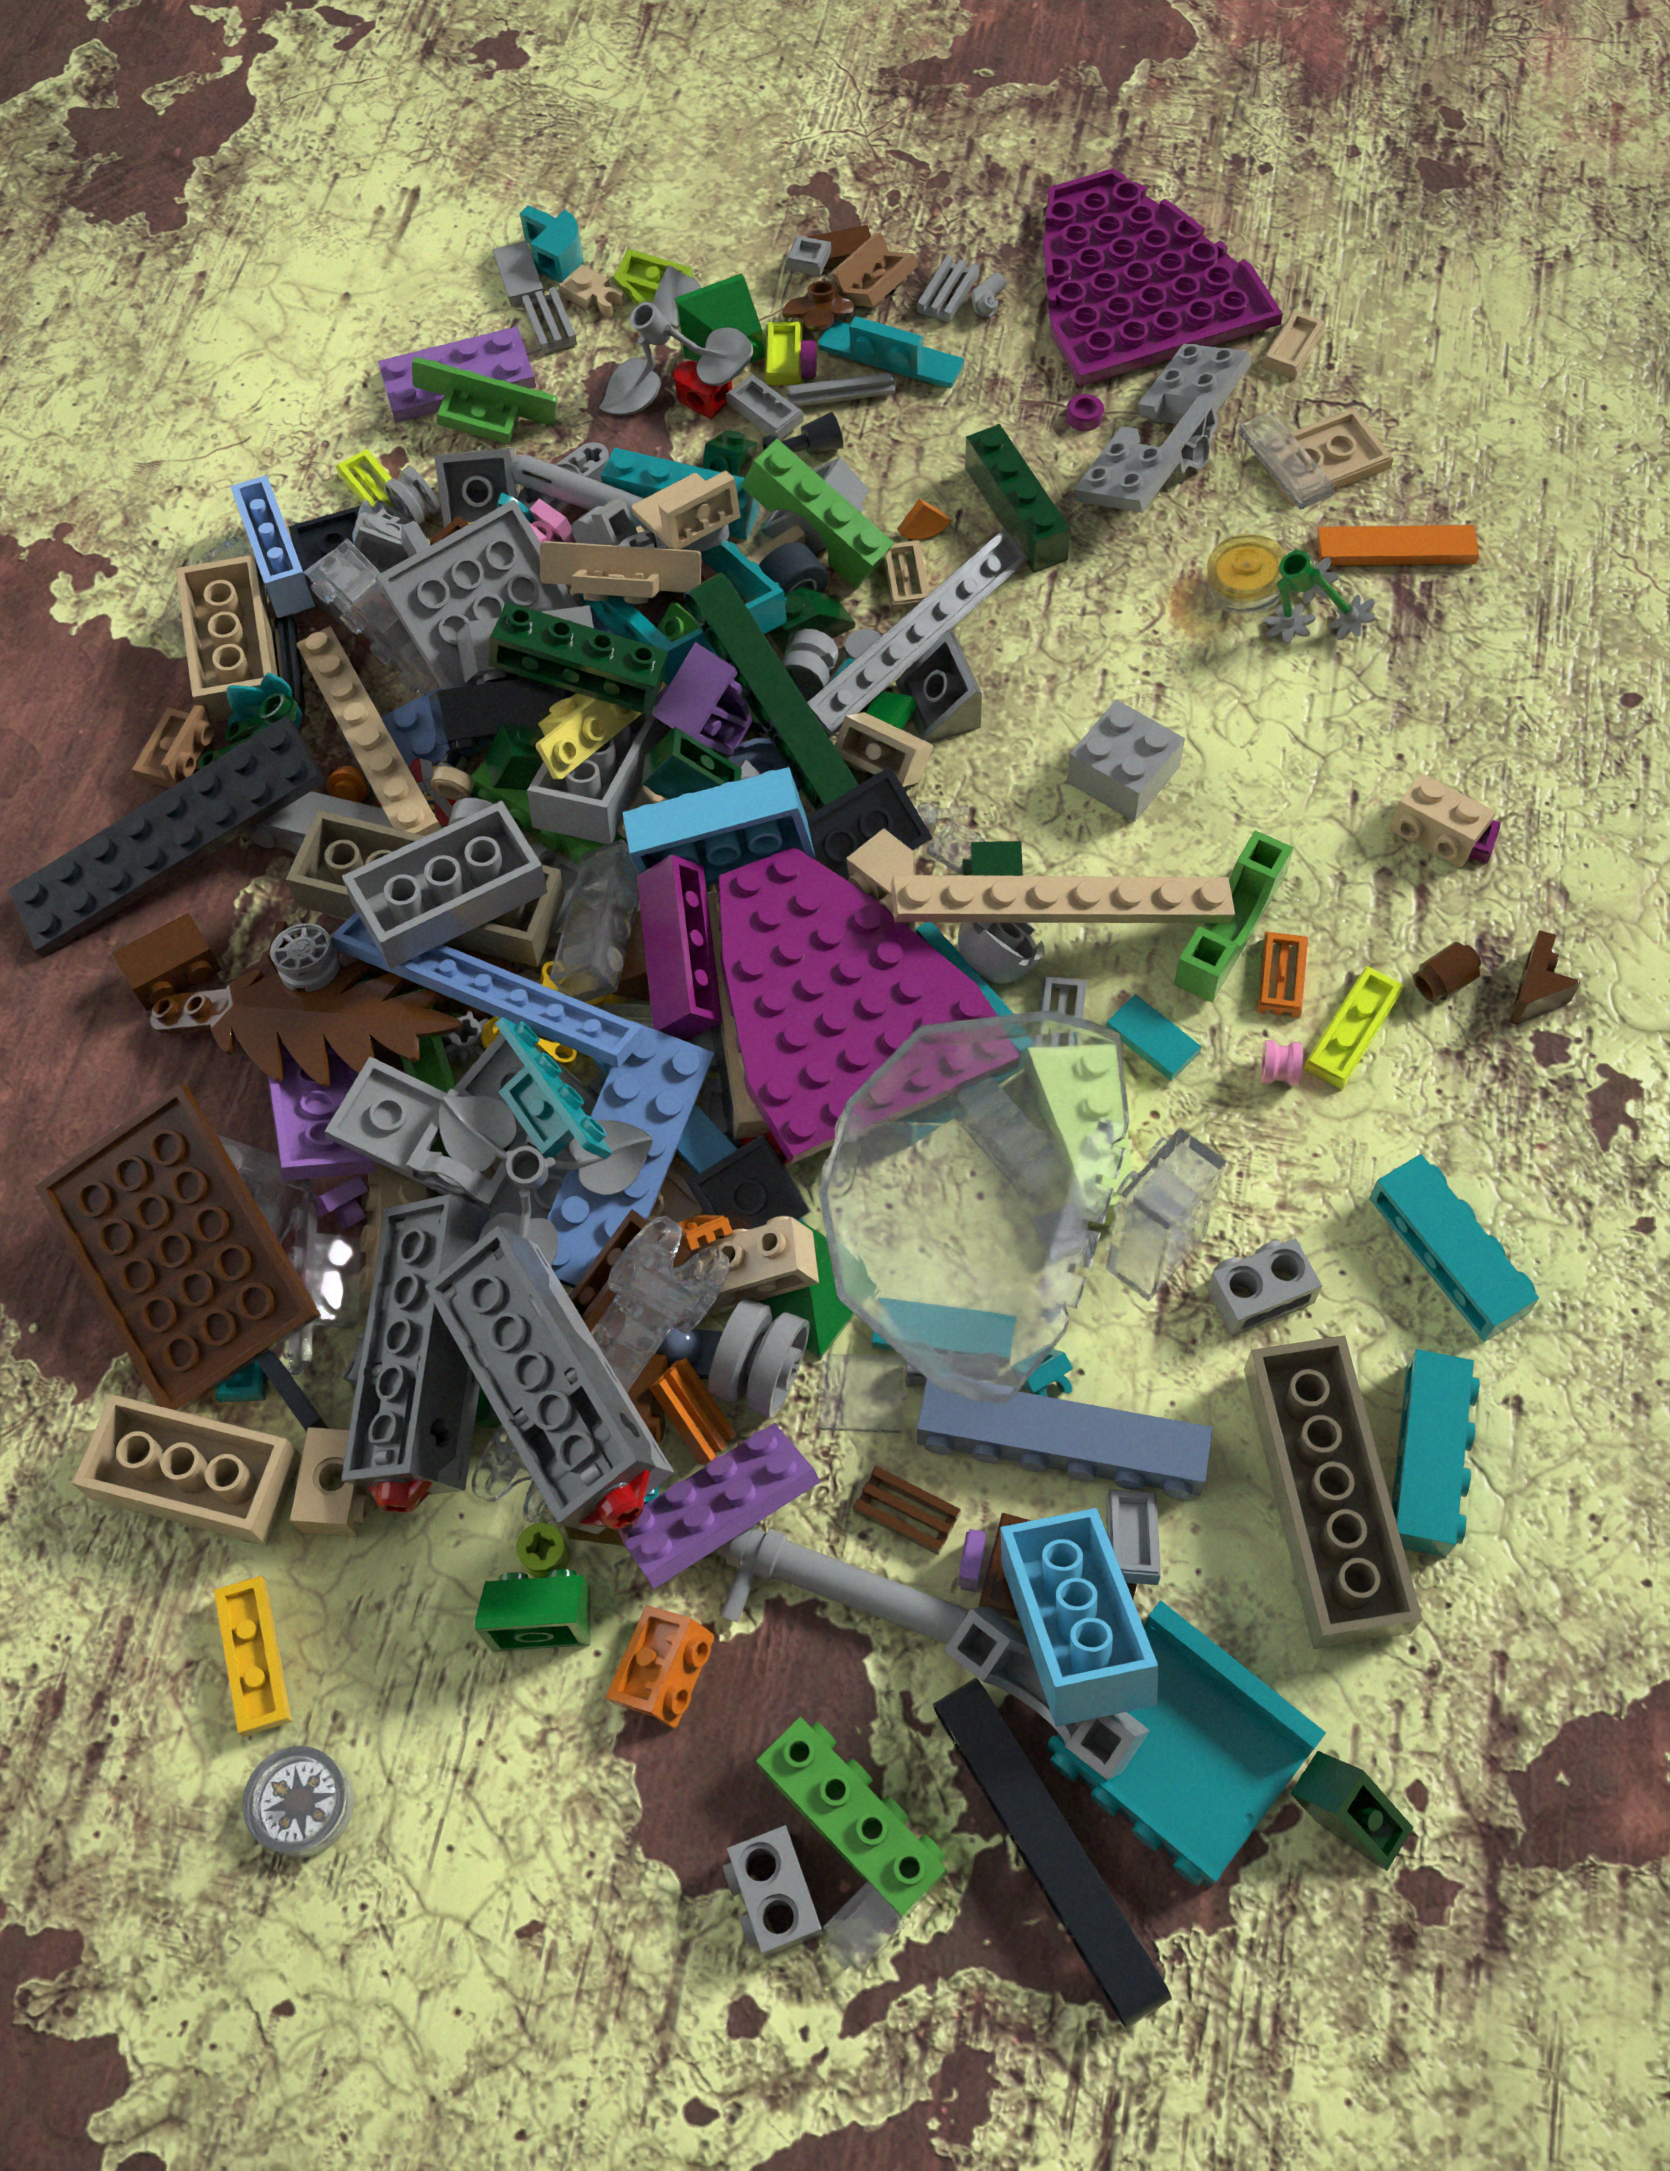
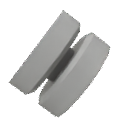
M743 1298L730 1316L719 1340L709 1373V1395L733 1403L742 1398L746 1393L749 1410L769 1418L775 1417L787 1399L798 1374L808 1342L809 1320L784 1312L773 1321L770 1306L749 1298Z

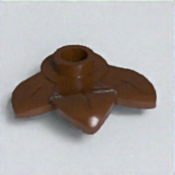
M817 281L808 286V292L805 296L791 299L784 306L782 316L784 318H801L807 330L818 332L830 328L836 317L851 316L854 312V303L850 299L840 297V293L836 290L834 283Z

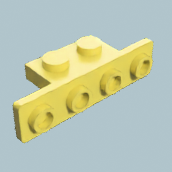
M663 681V684H662V686H661L660 691L662 690L663 687L666 686L665 683H664V681ZM576 693L571 698L562 699L552 705L549 709L551 714L538 723L545 737L537 742L536 748L552 778L555 780L563 779L642 713Z

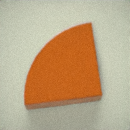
M919 498L897 530L901 536L908 539H926L943 531L952 521L947 514Z

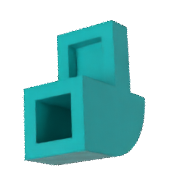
M527 205L519 214L524 238L531 245L537 272L562 283L583 261L578 223L575 217L565 209L555 218L546 212Z

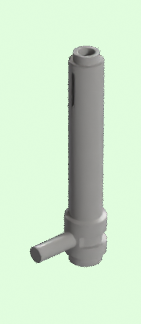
M527 454L522 456L515 455L512 459L509 470L513 473L516 484L589 511L597 506L603 507L614 499H624L635 527L641 525L645 531L648 530L633 515L631 507L645 498Z
M757 1523L717 1549L716 1555L726 1558V1564L738 1568L720 1616L737 1623L755 1576L769 1581L775 1577L945 1644L949 1643L967 1616L968 1609L788 1541L786 1534L769 1529L768 1532L757 1529Z

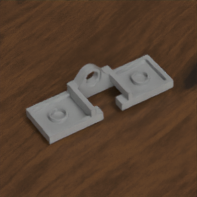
M1183 344L1138 403L1141 417H1148L1150 421L1177 424L1162 446L1157 447L1139 444L1141 440L1138 429L1121 426L1074 488L1077 502L1143 513L1172 472L1183 474L1187 468L1202 469L1210 454L1213 432L1219 425L1216 412L1250 367L1251 359L1249 352L1232 350L1230 348Z
M369 1057L325 1130L326 1138L444 1195L452 1194L495 1215L511 1212L521 1217L520 1188L514 1184L508 1175L506 1160H502L492 1180H489L476 1168L472 1172L457 1160L442 1156V1152H430L440 1134V1100L443 1096L459 1097V1092L450 1088L448 1093H445ZM521 1126V1128L517 1127V1135L514 1142L504 1149L506 1152L513 1151L521 1146H530L537 1150L538 1148ZM563 1149L554 1159L571 1162L573 1156L571 1152ZM549 1169L546 1182L540 1188L530 1191V1219L548 1218L567 1170Z

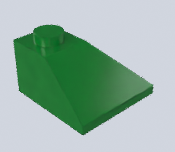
M742 273L674 298L679 333L697 346L705 348L707 338L714 330L726 327L734 328L742 332L752 343L753 355L750 357L749 363L765 358L762 328ZM680 342L683 357L698 362L702 356L696 354Z
M798 1219L801 1224L813 1231L819 1283L758 1302L770 1306L773 1321L784 1312L809 1320L810 1329L806 1350L822 1359L875 1287L836 1243Z

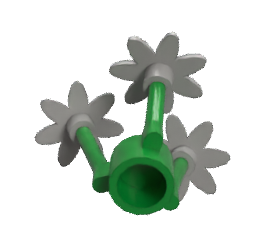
M1297 549L1293 550L1283 557L1279 565L1280 574L1283 578L1277 583L1282 597V605L1277 606L1278 616H1270L1263 619L1266 625L1272 627L1267 632V638L1272 639L1282 635L1284 643L1289 644L1293 639L1294 633L1301 637L1310 635L1306 625L1313 623L1316 617L1315 615H1302L1304 610L1303 604H1298L1292 609L1290 594L1303 592V602L1306 605L1310 604L1313 600L1315 591L1325 599L1330 598L1337 606V612L1341 616L1329 625L1330 629L1339 630L1337 634L1338 640H1343L1350 632L1359 637L1362 634L1361 623H1371L1376 619L1375 615L1369 612L1374 607L1375 600L1369 599L1362 604L1361 597L1356 595L1351 604H1347L1329 584L1339 579L1337 573L1326 572L1331 564L1330 557L1324 558L1316 566L1311 555Z

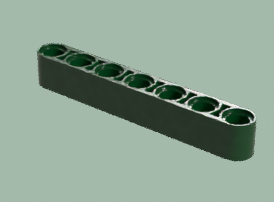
M720 572L685 592L684 600L689 612L716 655L736 668L737 675L734 681L742 686V696L785 764L790 768L792 775L815 811L858 786L859 784L730 580Z

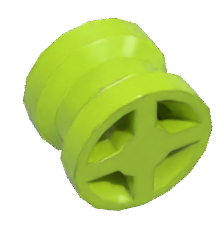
M544 1522L534 1523L527 1527L518 1538L516 1544L517 1555L526 1571L534 1578L548 1577L549 1571L567 1568L570 1560V1549L560 1530L554 1525ZM538 1543H539V1548H538L536 1554H534L533 1552H535V1549L537 1548Z

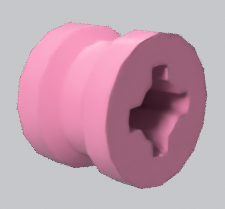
M1265 1040L1261 1058V1083L1272 1084L1275 1080L1285 1081L1288 1086H1298L1302 1071V1043L1292 1042L1288 1046H1281L1275 1041Z

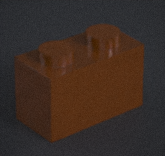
M189 912L112 953L145 1010L152 1008L159 999L178 994L195 984H201L222 970Z

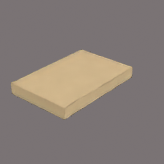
M1355 408L1257 445L1255 450L1256 458L1292 507L1392 467L1394 459Z

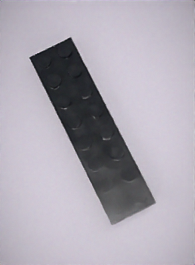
M285 716L9 888L34 950L43 957L48 956L324 784L325 780L295 723L288 716Z

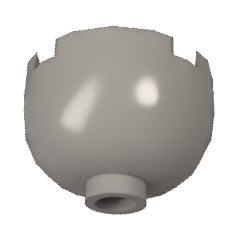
M962 922L959 927L957 941L959 952L968 965L983 980L1001 984L1020 980L1045 955L1042 940L1036 945L1030 936L1035 930L1030 923Z

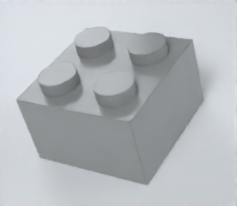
M1116 699L1070 753L1067 783L1135 822L1180 768L1185 738Z

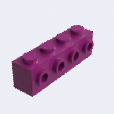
M671 854L637 876L653 1029L688 1042L723 1023L704 866Z

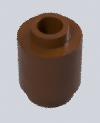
M1453 942L1419 965V971L1413 974L1415 986L1421 995L1430 1002H1435L1438 999L1446 1000L1480 977L1479 967L1481 966V959L1471 946Z

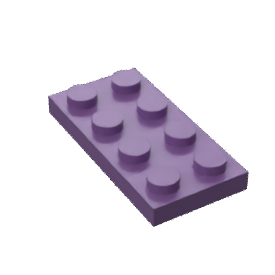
M518 326L378 361L395 423L438 412L444 395L413 386L412 361L414 357L434 360L444 365L462 370H470L476 374L505 380L530 389L536 387L534 374Z
M327 1043L330 1085L327 1088L320 1086L302 1069L286 1046H281L283 1080L280 1083H276L268 1076L282 1181L375 1173V1161L327 1139L325 1136L327 1126L359 1075L336 1053L329 1043Z
M773 1423L764 1430L757 1431L748 1440L726 1454L714 1458L707 1466L685 1480L673 1484L666 1492L645 1504L637 1526L629 1530L625 1547L652 1588L655 1589L819 1484L820 1480L811 1464L777 1424Z

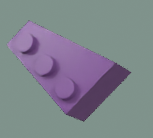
M696 642L672 682L663 687L659 692L655 702L657 707L652 713L654 717L672 729L676 726L708 748L727 755L734 753V748L740 744L753 722L747 702L739 696L743 691L742 686L734 681L737 675L736 668Z

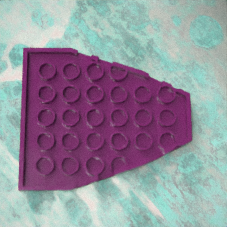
M1114 168L1048 188L1043 262L1051 337L1079 386L1171 359L1183 344H1197L1210 347L1281 325L1282 311L1249 262L1245 259H1242L1239 263L1227 254V245L1222 241L1214 244L1204 236L1205 228L1176 205L1166 199L1160 201V204L1146 196V187L1137 182L1129 181L1124 174Z
M792 847L719 875L717 892L718 903L720 904V964L730 1015L734 1017L737 1031L738 1053L742 1055L745 1070L743 1077L745 1088L790 1164L1019 1063L1023 1053L974 981L906 924L894 922L892 913L878 903L876 899L796 847Z

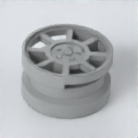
M407 466L400 471L398 479L391 478L383 484L384 490L396 510L411 518V521L417 522L419 527L425 523L426 516L430 515L433 517L441 511L436 495L424 478L411 466Z
M299 924L284 930L275 938L270 948L271 959L278 970L282 982L293 991H296L297 988H305L306 992L318 990L329 984L336 977L340 969V959L333 947L328 932L316 924ZM301 932V937L295 939L290 937ZM285 940L288 942L283 948H279Z

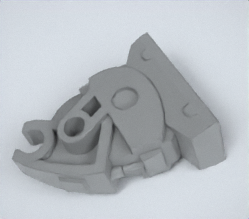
M363 500L352 533L354 543L347 563L381 574L408 559L409 556L400 542L401 529L403 525L412 521L381 500H376L374 507L370 505L368 500Z

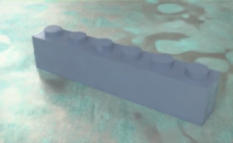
M927 1375L917 1426V1444L925 1445L926 1450L936 1454L950 1455L954 1450L970 1453L975 1460L984 1463L995 1464L999 1463L1000 1459L1019 1462L1021 1468L1032 1472H1046L1048 1468L1067 1471V1475L1076 1480L1093 1481L1096 1477L1115 1480V1484L1124 1489L1141 1490L1144 1486L1163 1489V1493L1169 1497L1189 1499L1192 1495L1200 1496L1205 1485L1213 1427Z

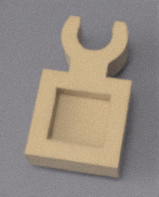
M582 264L559 285L562 297L587 311L596 305L599 307L600 313L606 317L614 315L611 303H617L621 306L625 305L624 293L621 289L610 287L608 278Z

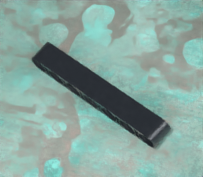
M974 1678L933 1703L934 1711L1123 2026L1126 2029L1130 2028L1172 2000L1170 1991L980 1681Z

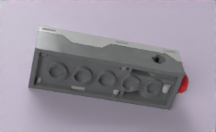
M452 1194L385 1208L341 1481L369 1489L378 1507L390 1512L409 1513L414 1511L428 1495L459 1492L466 1489L480 1384L425 1285L479 1241L484 1225L496 1215Z
M498 1225L426 1284L425 1288L557 1523L599 1534L605 1528H623L634 1522L641 1515L645 1496L674 1474V1471L539 1246Z

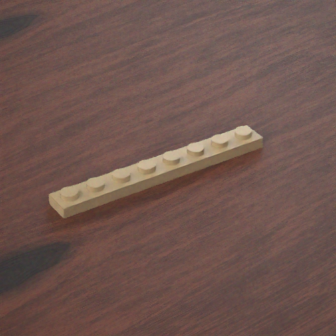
M331 626L315 632L298 642L297 647L393 828L423 836L442 829Z
M893 875L890 883L894 922L1230 923L1235 916L1229 877Z

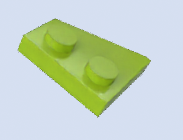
M627 249L613 277L616 286L637 306L643 302L653 303L658 286L668 265L673 266L691 278H694L692 267Z

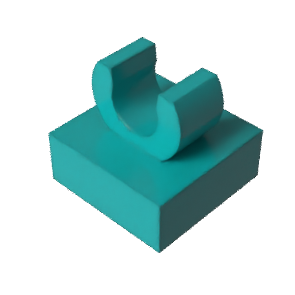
M1051 1347L1010 1370L1018 1386L1035 1395L1048 1397L1047 1387L1053 1382L1057 1383L1062 1393L1068 1395L1072 1392L1071 1382L1064 1374L1073 1370V1367L1065 1352Z

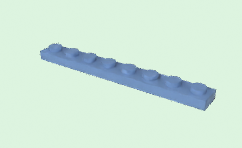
M357 912L331 936L334 949L498 1018L504 1017L515 1024L522 1021L538 1035L617 1068L624 1063L644 1039L641 1025L443 944L389 969Z

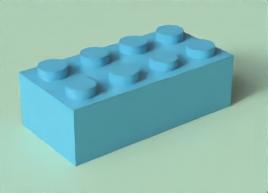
M789 767L767 771L761 775L736 782H726L721 786L695 793H686L677 798L655 804L642 805L636 809L622 812L629 854L639 874L672 854L704 866L706 886L718 883L719 875L792 847H796L811 858L815 857L807 818Z
M1097 1508L1000 1527L1002 1568L1055 1727L1156 1706L1158 1664Z

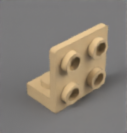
M727 471L706 481L697 473H693L631 506L632 513L670 549L678 550L741 517L735 478Z

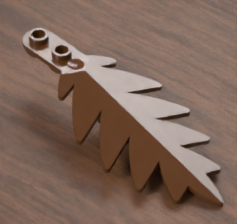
M362 960L340 967L336 977L329 984L311 992H306L305 988H297L296 991L287 988L278 972L262 979L264 974L260 970H253L231 982L226 989L173 994L163 997L153 1006L150 1017L151 1026L156 1031L167 1033L168 1035H176L182 1031L199 1030L200 1032L212 1031L217 1044L228 1055L234 1052L236 1035L249 1057L276 1083H280L283 1080L282 1040L295 1061L323 1088H327L330 1085L327 1042L359 1074L369 1057L374 1058L373 1038L393 1053L410 1061L417 1062L420 1058L419 1038L445 1035L464 1028V1024L459 1019L442 1012L430 1010L441 997V994L434 990L419 991L392 998L408 981V979L396 974L389 973L353 987L373 966Z

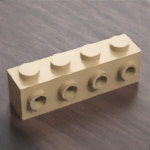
M779 1216L768 1220L767 1225L750 1230H732L733 1233L726 1235L724 1238L710 1243H699L700 1247L691 1251V1254L683 1263L680 1272L672 1278L655 1302L651 1312L644 1317L641 1323L646 1326L666 1327L671 1323L677 1322L686 1323L736 1308L743 1298L760 1301L818 1284L819 1278L813 1231L793 1217Z

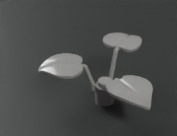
M668 265L658 286L653 303H640L634 308L630 316L631 325L641 335L638 343L643 347L647 363L642 358H631L621 363L610 378L605 398L599 408L611 415L626 416L644 410L653 402L659 392L661 378L652 371L655 367V361L649 346L650 344L663 345L668 342L671 336L696 354L702 356L697 364V374L700 379L707 385L721 386L733 380L747 366L750 357L753 355L752 343L739 330L726 327L714 330L708 336L705 348H701L676 331L678 329L674 298L702 287L695 279Z
M482 1095L466 1097L443 1096L439 1105V1129L449 1156L464 1164L472 1172L475 1168L479 1172H485L494 1164L498 1156L502 1160H506L507 1173L514 1184L520 1188L522 1216L520 1217L511 1212H504L494 1216L484 1225L479 1241L499 1225L536 1243L550 1266H552L558 1252V1235L555 1226L549 1220L544 1218L530 1219V1191L540 1188L548 1178L549 1169L554 1168L568 1171L579 1169V1179L582 1185L592 1193L602 1196L618 1194L630 1187L639 1176L653 1145L652 1137L642 1129L625 1122L598 1120L597 1122L607 1133L603 1140L613 1152L606 1160L584 1150L575 1138L569 1143V1150L576 1161L567 1162L555 1160L552 1157L544 1159L537 1149L530 1146H521L508 1152L504 1150L516 1138L517 1123L511 1109L499 1099Z

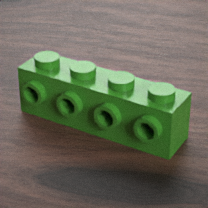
M800 1716L756 1760L758 1767L903 1922L946 1877L947 1869L941 1864L946 1855L926 1834H923L919 1840L904 1825L909 1819L908 1815L890 1796L887 1795L881 1801L868 1787L873 1781L870 1775L853 1758L845 1763L832 1750L837 1742L819 1722L815 1721L809 1726Z

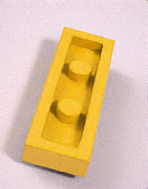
M261 1575L215 1589L214 1595L238 1733L245 1737L292 1722L267 1580Z

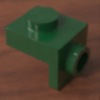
M724 431L705 443L702 468L717 472L727 471L730 475L739 476L740 466L755 457L757 442L745 439V435L740 432Z

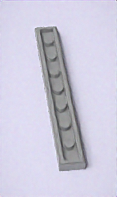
M1005 528L807 702L829 738L841 728L845 716L857 714L924 654L947 630L953 628L1029 559Z

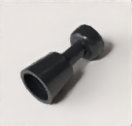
M833 412L801 426V435L781 441L793 453L806 449L810 455L842 449L844 446L842 432ZM776 435L762 437L763 451L779 438Z

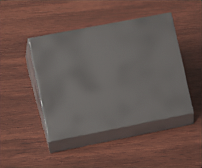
M947 630L895 681L902 695L914 697L917 708L911 718L920 738L928 743L981 728L982 692L954 632Z

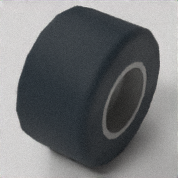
M799 542L786 543L774 549L759 564V567L773 582L780 584V588L784 590V595L799 587L824 593L828 584V572L805 544Z

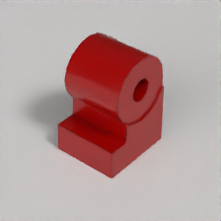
M685 361L680 363L673 372L678 401L689 409L712 420L727 404L726 393L733 389L732 380L721 386H710L704 383L698 376V362Z

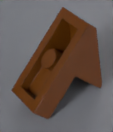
M1541 930L1538 931L1528 952L1509 1023L1518 1025L1568 1004L1580 985L1579 980L1554 973L1559 958L1558 953L1552 952L1556 939L1555 934Z

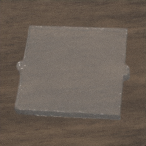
M823 1354L821 1386L816 1388L817 1396L820 1397L819 1430L901 1433L902 1401L907 1399V1391L903 1389L904 1356Z

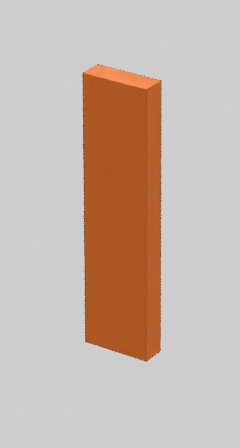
M1475 525L1318 527L1317 532L1319 562L1326 557H1330V566L1476 564L1479 556Z

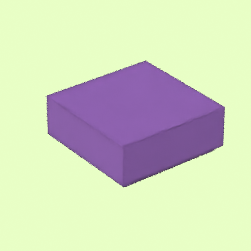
M972 1529L966 1532L958 1583L962 1590L977 1592L986 1532Z

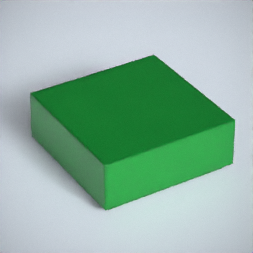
M881 691L866 713L902 730L917 708V704L913 696Z

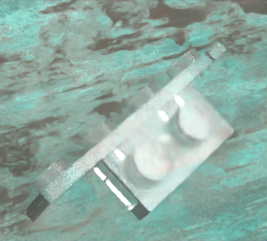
M307 1192L301 1202L292 1207L289 1218V1230L295 1232V1243L289 1251L288 1258L321 1313L320 1317L284 1341L283 1357L289 1360V1373L291 1375H299L311 1361L313 1325L353 1329L358 1323L360 1239L316 1233L318 1206L316 1198H318V1193Z

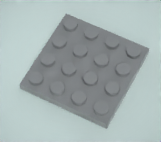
M515 499L382 572L375 578L442 690L477 685V682L465 683L456 634L468 621L498 618L506 601L539 612L578 607L566 585L547 584L540 581L541 542ZM513 676V677H508V679H505V680H511V679H517V678H516V676Z

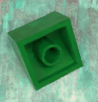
M570 1569L552 1570L548 1572V1577L529 1578L528 1574L519 1572L501 1574L498 1581H485L475 1617V1630L493 1652L589 1646L590 1586L584 1575H577V1571Z

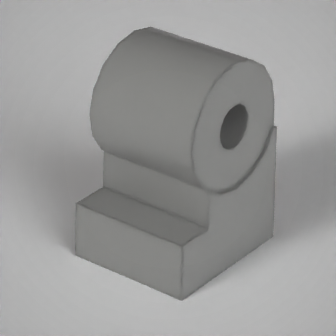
M614 499L603 507L597 506L576 520L572 525V532L576 542L583 544L619 546L625 538L638 534L624 499Z

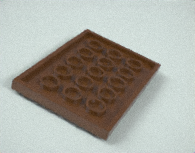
M178 1084L34 1186L157 1406L180 1412L184 1411L255 1362V1359L268 1350H272L321 1316L319 1309L188 1086Z

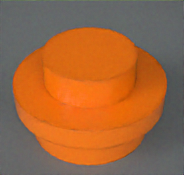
M352 766L337 768L330 774L326 784L327 791L332 797L357 803L362 802L368 792L365 775L359 769Z

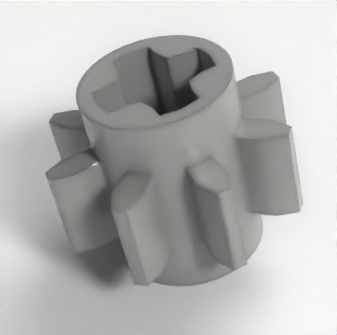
M469 1011L466 1016L457 1018L464 1024L462 1030L441 1035L444 1044L448 1046L445 1052L449 1061H453L458 1057L465 1069H468L470 1064L475 1063L486 1050L481 1042V1032L483 1026L489 1020L484 1019L478 1022L474 1019L472 1011Z

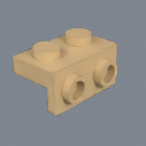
M1421 773L1400 799L1388 828L1391 832L1461 868L1466 863L1473 846L1491 824L1496 811Z

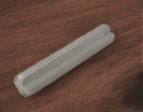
M882 373L792 385L787 387V400L796 407L892 395L895 393V379L892 373Z

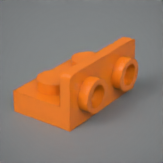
M645 1605L605 1698L615 1705L652 1716L666 1726L676 1728L683 1713L690 1704L691 1693L701 1669L710 1656L714 1635L690 1617Z

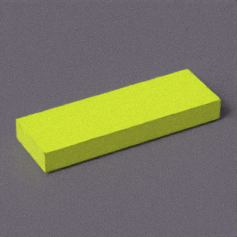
M1365 966L1305 1062L1303 1069L1343 1090L1401 996L1405 985Z

